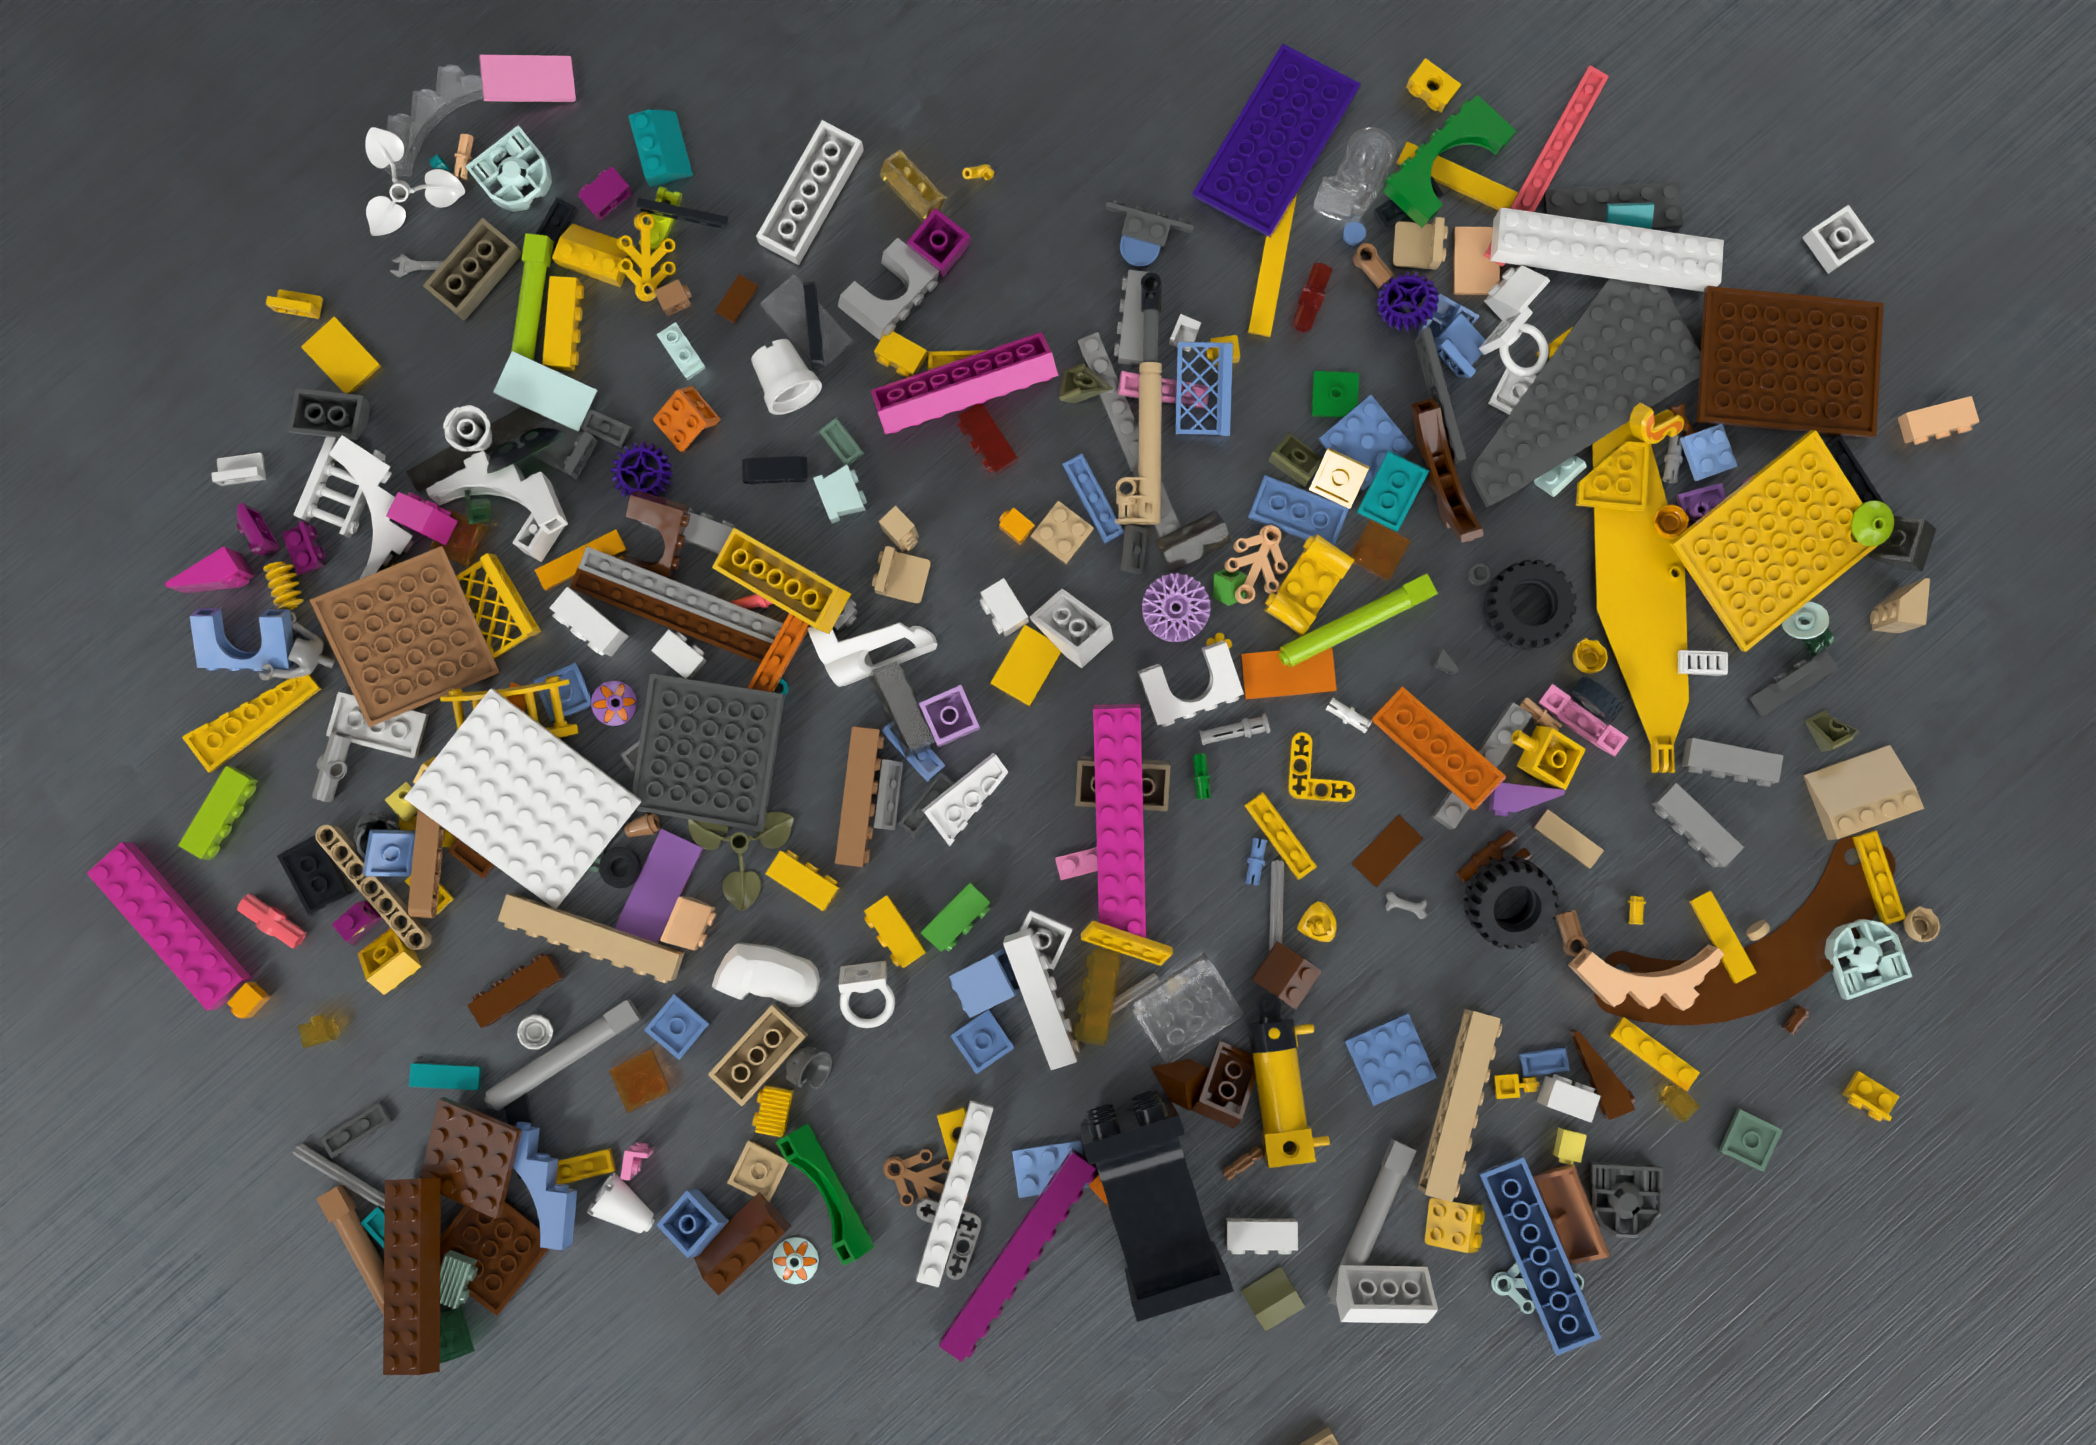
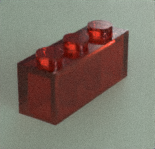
M977 403L958 415L960 423L957 425L964 436L966 434L969 435L972 440L969 444L976 455L980 453L984 458L982 464L988 473L993 472L996 477L1018 463V457L982 403Z

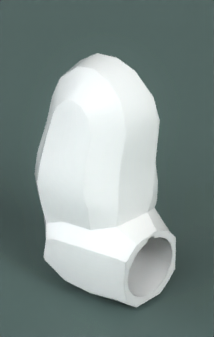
M739 942L725 955L716 971L712 987L740 1000H744L749 993L762 997H772L788 1007H801L810 1002L817 994L820 978L818 969L808 959L795 956L772 946Z

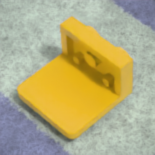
M1431 1198L1428 1206L1425 1243L1465 1253L1478 1252L1483 1240L1480 1232L1481 1225L1485 1220L1484 1204H1464Z

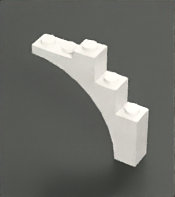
M341 435L329 455L341 463L355 478L366 497L372 518V549L367 566L360 577L362 579L377 573L381 565L386 567L393 557L390 554L391 550L399 555L402 551L407 553L414 543L410 540L413 535L386 517L395 497L379 487L378 484L380 482L386 483L392 474L388 471L390 466Z
M484 450L464 460L465 469L455 472L450 477L438 481L426 489L429 497L439 506L454 499L470 495L489 494L514 500L531 511L537 524L548 535L568 525L553 486L541 471L525 479L520 468L514 463L499 471L488 474L487 466L490 456Z

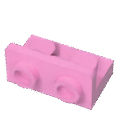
M635 1142V1145L628 1147L624 1151L620 1179L631 1180L641 1171L642 1158L650 1157L654 1152V1148H648L649 1144Z

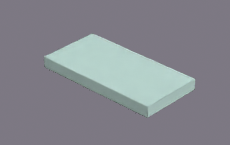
M512 351L493 393L579 432L597 390Z

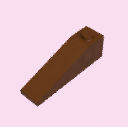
M1570 1030L1569 1033L1589 1083L1595 1089L1594 1094L1600 1095L1598 1105L1603 1118L1612 1120L1635 1111L1633 1105L1635 1098L1632 1092L1627 1090L1578 1030Z

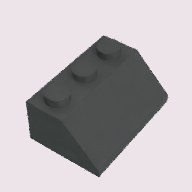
M296 388L287 431L289 433L340 438L343 435L347 439L357 440L368 425L371 404L363 395Z

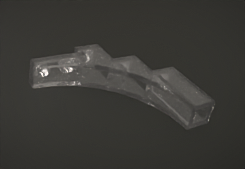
M456 65L438 66L436 92L430 89L413 91L411 117L402 113H398L396 116L388 115L387 131L396 134L404 144L403 157L399 161L394 162L397 176L412 177L415 159L422 143L430 131L445 116L461 106L484 99L481 77L477 75H468L466 77L462 69ZM389 164L383 169L389 175H392L391 166Z

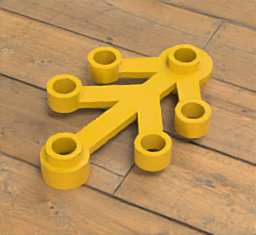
M642 212L634 218V225L640 231L641 254L634 248L632 239L629 236L624 235L617 239V246L624 250L640 267L641 277L632 269L633 263L627 258L619 260L617 268L620 272L625 273L636 285V296L641 301L648 302L656 297L654 290L657 289V285L666 276L674 274L676 270L673 262H663L660 270L651 278V268L666 253L672 252L675 249V242L670 238L662 240L660 246L650 255V229L654 226V218L650 213ZM644 217L648 219V225L643 223ZM622 239L627 240L628 244L626 247L622 245ZM665 242H669V244H670V249H669V250L666 249V247H665ZM623 262L628 264L627 270L622 267ZM666 264L670 266V272L665 270ZM645 286H648V287H649V289H650L649 294H646V293H645V291H644V287H645Z

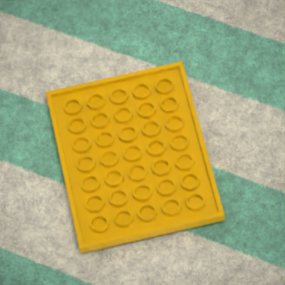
M1810 430L1670 542V545L1740 650L1744 652L1748 651L1877 547L1862 545L1854 538L1851 531L1852 516L1855 510L1863 503L1816 430Z

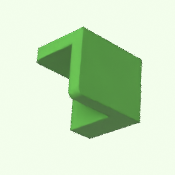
M1226 569L1214 573L1213 598L1229 606L1238 602L1235 598V591L1244 584L1246 574L1238 570L1230 573ZM1241 592L1240 595L1242 598H1244L1245 593Z

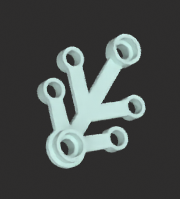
M1515 1262L1507 1272H1497L1492 1277L1491 1286L1497 1294L1502 1296L1509 1295L1519 1304L1522 1312L1530 1314L1535 1309L1533 1302L1528 1298H1524L1515 1289H1527L1523 1278H1515L1520 1272ZM1573 1272L1580 1290H1582L1584 1279L1578 1273ZM1501 1279L1506 1280V1285L1504 1287L1499 1286V1281ZM1526 1302H1530L1531 1307L1528 1310H1524L1523 1305Z

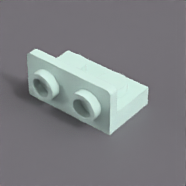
M1574 455L1535 479L1534 483L1555 497L1587 466L1585 461Z

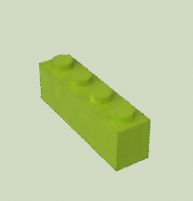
M226 766L178 846L200 859L211 860V858L215 857L220 850L219 845L221 841L230 834L233 821L242 814L245 801L254 794L256 790L255 785L258 780L236 767Z

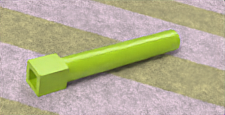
M525 233L522 253L524 267L511 352L513 351L534 361L547 268H550L554 242L548 236Z
M1427 573L1281 646V652L1278 653V656L1283 665L1287 664L1291 668L1434 597L1438 593Z

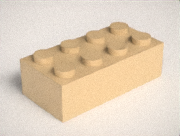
M773 1004L712 1069L708 1076L737 1103L744 1106L787 1060L791 1053L808 1037V1034L776 1004Z

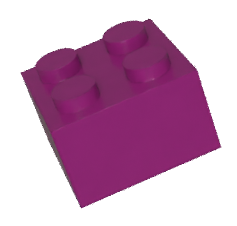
M934 208L907 241V245L938 269L939 275L944 277L971 245V236L938 209Z

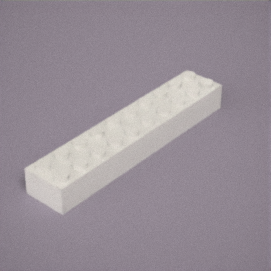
M1501 207L1493 220L1490 261L1704 292L1705 287H1717L1721 283L1724 240Z

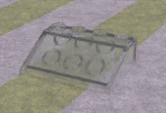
M1205 953L1128 1003L1129 1008L1166 1064L1176 1061L1244 1016L1243 1011Z

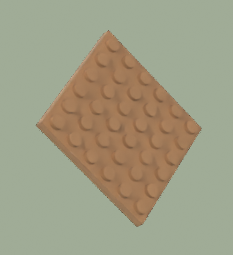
M443 546L310 599L311 605L369 727L436 700L441 696L448 695L449 690L462 689L500 673Z

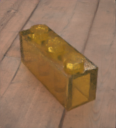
M901 150L883 161L880 177L922 222L925 221L934 208L941 212L945 196Z

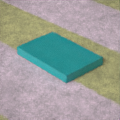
M1388 450L1356 512L1398 532L1429 470Z

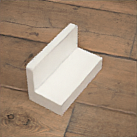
M261 453L218 458V472L212 473V482L220 486L266 480L264 458Z

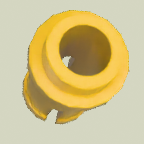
M1630 896V900L1627 902L1630 903L1628 924L1643 925L1644 904H1646V901H1644L1643 896Z

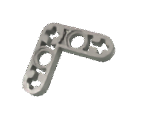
M923 1198L916 1204V1213L923 1221L933 1223L935 1213L927 1212L926 1215H923V1211L920 1208L930 1204V1208L937 1211L939 1201ZM965 1209L962 1210L961 1214L963 1215L961 1218L966 1221L973 1218L976 1225L967 1229V1225L959 1221V1226H957L944 1268L947 1276L952 1280L961 1279L965 1275L981 1229V1220L978 1215ZM962 1239L969 1242V1248L964 1252H960L956 1248L958 1241ZM953 1254L965 1257V1260L960 1258L958 1262L961 1270H957L955 1274H952V1270L949 1267L950 1265L954 1266L957 1260Z

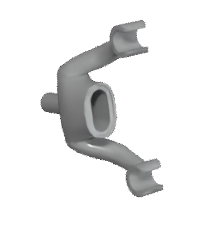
M290 612V618L293 620L291 621L292 629L306 639H296L288 660L297 663L299 667L294 669H273L270 664H263L262 667L269 670L270 673L263 674L260 672L259 676L262 680H269L272 677L288 679L310 675L318 663L332 668L335 660L322 655L324 641L297 623L296 615Z

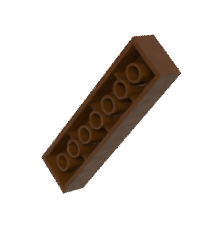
M441 1177L385 1180L383 1375H423L440 1372Z

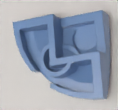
M1438 293L1439 303L1437 304V312H1433V320L1426 319V326L1421 324L1418 335L1422 329L1430 327L1433 339L1435 340L1458 314H1463L1472 325L1480 315Z

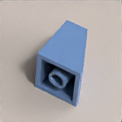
M1005 948L949 976L951 986L957 992L962 1008L969 1018L1021 993Z

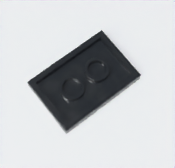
M315 835L277 856L308 916H313L352 894L336 863L317 842Z

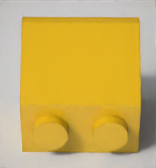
M392 928L388 929L357 953L366 980L383 995L396 988L399 983L408 976L413 975L421 967L416 952L408 948Z

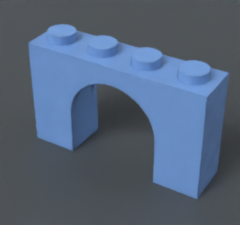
M198 608L190 615L197 668H206L210 671L220 668H229L231 671H238L243 668L262 671L265 670L262 667L263 664H270L273 669H289L295 663L288 660L294 645L289 609H266L259 616L262 645L260 650L253 652L240 650L228 641L224 633L221 609Z

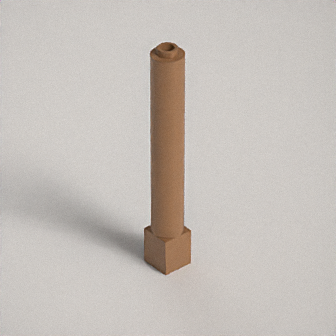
M339 1185L319 1196L316 1200L328 1222L334 1223L384 1316V1263L365 1228L361 1225V1221L355 1212L357 1206L344 1185Z

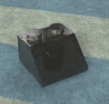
M1894 516V527L1890 537L1884 543L1874 548L1870 552L1869 558L1900 569L1923 572L1936 528L1926 519Z

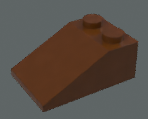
M1219 1041L1192 1111L1234 1129L1243 1119L1256 1079L1252 1054Z

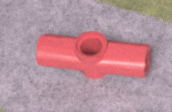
M251 893L242 898L238 904L237 910L254 921L258 929L270 936L277 937L292 949H296L305 939L307 932L288 920V916L284 912L273 906H268Z

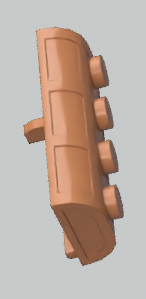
M1571 1164L1552 1168L1533 1176L1569 1264L1573 1265L1608 1258L1610 1256L1609 1250L1575 1165Z

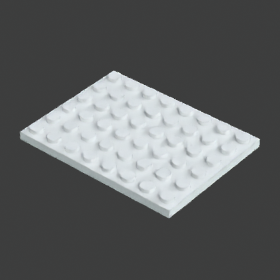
M493 688L487 692L404 797L405 800L555 909H557L642 801Z

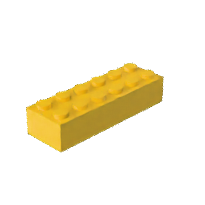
M733 528L712 566L713 569L827 634H830L851 595L848 591L736 528Z

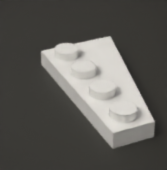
M994 753L922 809L949 846L955 841L954 838L959 831L966 827L967 821L974 812L981 808V803L985 798L992 794L1008 773L1005 766Z

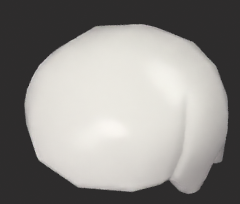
M539 1014L526 1016L520 1022L517 1030V1037L520 1043L528 1049H540L546 1046L553 1036V1027L550 1020Z

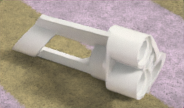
M900 622L839 642L833 628L830 634L812 626L807 628L820 660L825 665L833 682L839 687L846 686L936 650L938 645L935 636L927 629L920 626L908 628ZM904 637L916 646L914 649L874 665L868 654L871 650Z

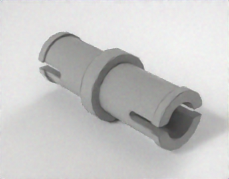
M1678 436L1669 437L1668 452L1664 456V462H1666L1662 479L1664 482H1667V479H1669L1668 483H1677L1679 465L1683 462V457H1681L1683 446L1680 438L1678 440Z

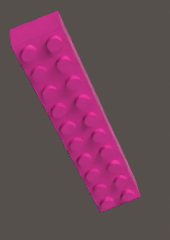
M1140 704L1093 705L1099 923L1146 938Z

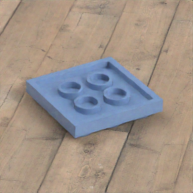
M1372 395L1365 398L1318 438L1326 450L1331 448L1370 466L1360 491H1363L1371 484L1388 450L1403 457L1413 448V445Z
M1408 1013L1344 1041L1373 1106L1437 1078Z

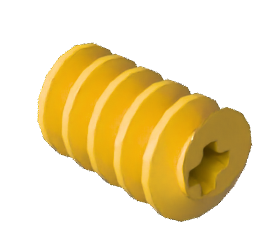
M285 562L270 563L263 567V571L268 572L265 577L270 581L268 587L273 589L271 591V596L275 598L273 604L278 606L277 609L292 610L303 603L304 599H296V596L302 592L301 590L293 589L299 585V582H291V579L297 575L296 573L288 572L294 568V565L286 564Z

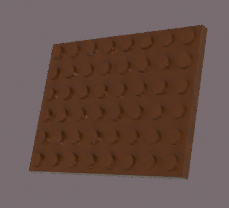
M1716 286L1705 287L1697 422L1799 432L1816 430L1821 434L1865 438L1877 437L1884 303Z

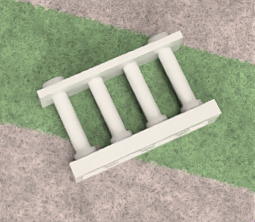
M326 437L293 515L307 522H310L311 518L316 517L342 527L340 534L351 539L352 535L359 528L358 521L367 500L360 486L354 498L326 487L325 484L331 475L358 485L355 478L348 471L335 467L336 459L329 455L339 438ZM374 450L373 456L386 463V456L380 451ZM325 496L350 506L346 519L318 509L317 503L319 498Z

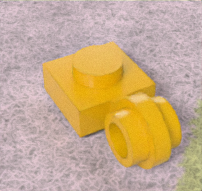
M1518 1074L1494 1075L1496 1099L1520 1098L1519 1088H1523L1524 1092H1537V1087L1540 1086L1539 1081H1537L1536 1077L1522 1078L1523 1082L1519 1083Z

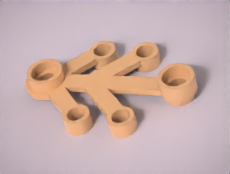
M1266 525L1260 530L1259 535L1247 539L1239 538L1233 544V548L1237 553H1243L1248 547L1261 544L1258 552L1240 558L1232 557L1225 562V569L1230 573L1235 572L1239 567L1252 564L1244 584L1235 591V598L1241 604H1247L1254 599L1255 590L1253 586L1260 570H1262L1266 581L1264 590L1269 594L1278 591L1280 585L1274 577L1267 558L1269 550L1275 561L1273 571L1276 574H1283L1288 569V564L1283 559L1278 545L1281 541V531L1276 526ZM1267 534L1272 536V540L1267 538ZM1238 542L1243 543L1244 549L1238 546ZM1233 562L1235 568H1231L1229 563ZM1278 563L1283 566V570L1278 568ZM1269 583L1274 585V590L1270 589ZM1241 592L1246 594V599L1241 597Z

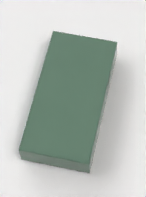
M837 417L819 430V433L845 466H849L864 455L862 449Z

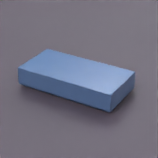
M1566 1047L1519 1053L1522 1077L1570 1071Z

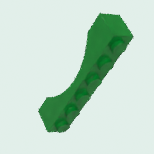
M808 1123L777 1140L776 1143L786 1162L805 1173L822 1194L831 1219L832 1247L842 1265L844 1266L857 1260L875 1248L870 1235L866 1232L858 1213L849 1200L848 1194L840 1184L837 1174L833 1171L825 1152L821 1149Z

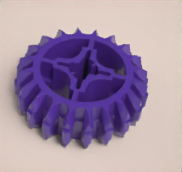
M1407 271L1406 276L1398 273L1397 279H1389L1390 284L1383 283V290L1378 293V312L1382 315V320L1388 322L1391 328L1396 325L1398 331L1405 327L1406 331L1409 332L1410 327L1414 326L1418 330V324L1421 323L1426 326V319L1433 320V312H1437L1439 298L1437 296V288L1434 287L1432 280L1428 281L1425 275L1420 277L1418 272L1411 276L1410 272ZM1396 295H1398V298L1394 301V304L1390 306L1393 298ZM1426 296L1423 305L1418 309V304L1422 302V298Z
M633 442L632 450L625 446L624 450L626 453L624 455L621 452L617 453L621 458L620 461L617 459L613 460V463L618 467L611 468V472L617 474L611 478L613 482H618L615 485L616 490H622L621 495L623 497L628 495V499L637 490L660 497L657 493L659 490L666 493L667 490L663 485H671V482L666 477L673 476L671 471H667L672 468V464L667 462L669 459L668 455H662L663 450L661 448L655 450L656 446L653 443L647 448L646 442H642L639 448L637 443ZM647 456L657 460L659 470L648 466ZM637 457V462L633 466H628ZM642 468H644L647 472L642 473V477H640L637 473L642 472ZM625 475L635 478L637 489L628 486ZM657 479L650 487L646 488L649 480Z

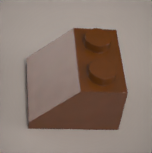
M1276 941L1251 980L1296 1010L1322 971Z

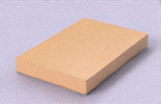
M1454 227L1453 295H1489L1487 293L1488 290L1496 283L1500 284V265L1483 256L1492 241L1493 227Z

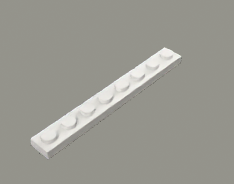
M970 1100L917 1272L916 1282L935 1287L940 1285L991 1119L993 1106Z

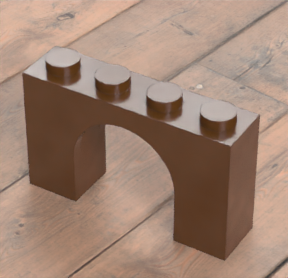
M638 490L632 493L625 517L648 523L658 529L664 539L665 551L661 560L655 562L643 561L624 554L619 559L676 581L673 575L674 571L678 569L681 557H678L679 549H682L685 543L686 536L683 535V532L690 521L691 515L688 514L689 506Z

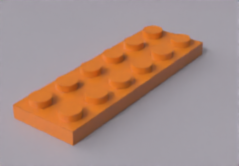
M1403 686L1371 719L1377 727L1473 811L1506 779V776Z

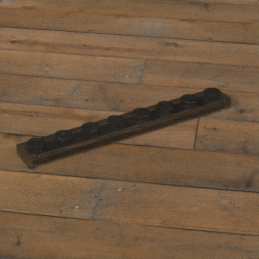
M521 406L490 424L492 443L484 451L489 454L498 446L512 441L549 420V418ZM450 446L406 472L416 490L421 492L464 468V460L481 451L464 452Z

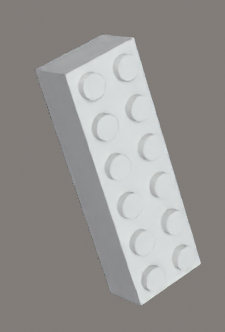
M823 120L821 121L756 235L760 245L797 265L800 264L864 151L861 140Z

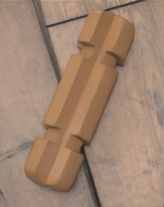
M1259 1146L1250 1149L1251 1152H1246L1233 1161L1231 1166L1228 1165L1223 1168L1222 1173L1227 1180L1233 1179L1236 1173L1240 1174L1253 1165V1161L1263 1158L1264 1153Z

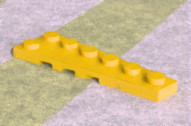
M311 674L288 679L277 685L274 689H269L260 694L259 697L250 702L243 703L237 709L219 716L220 718L187 733L182 738L208 773H213L322 688Z

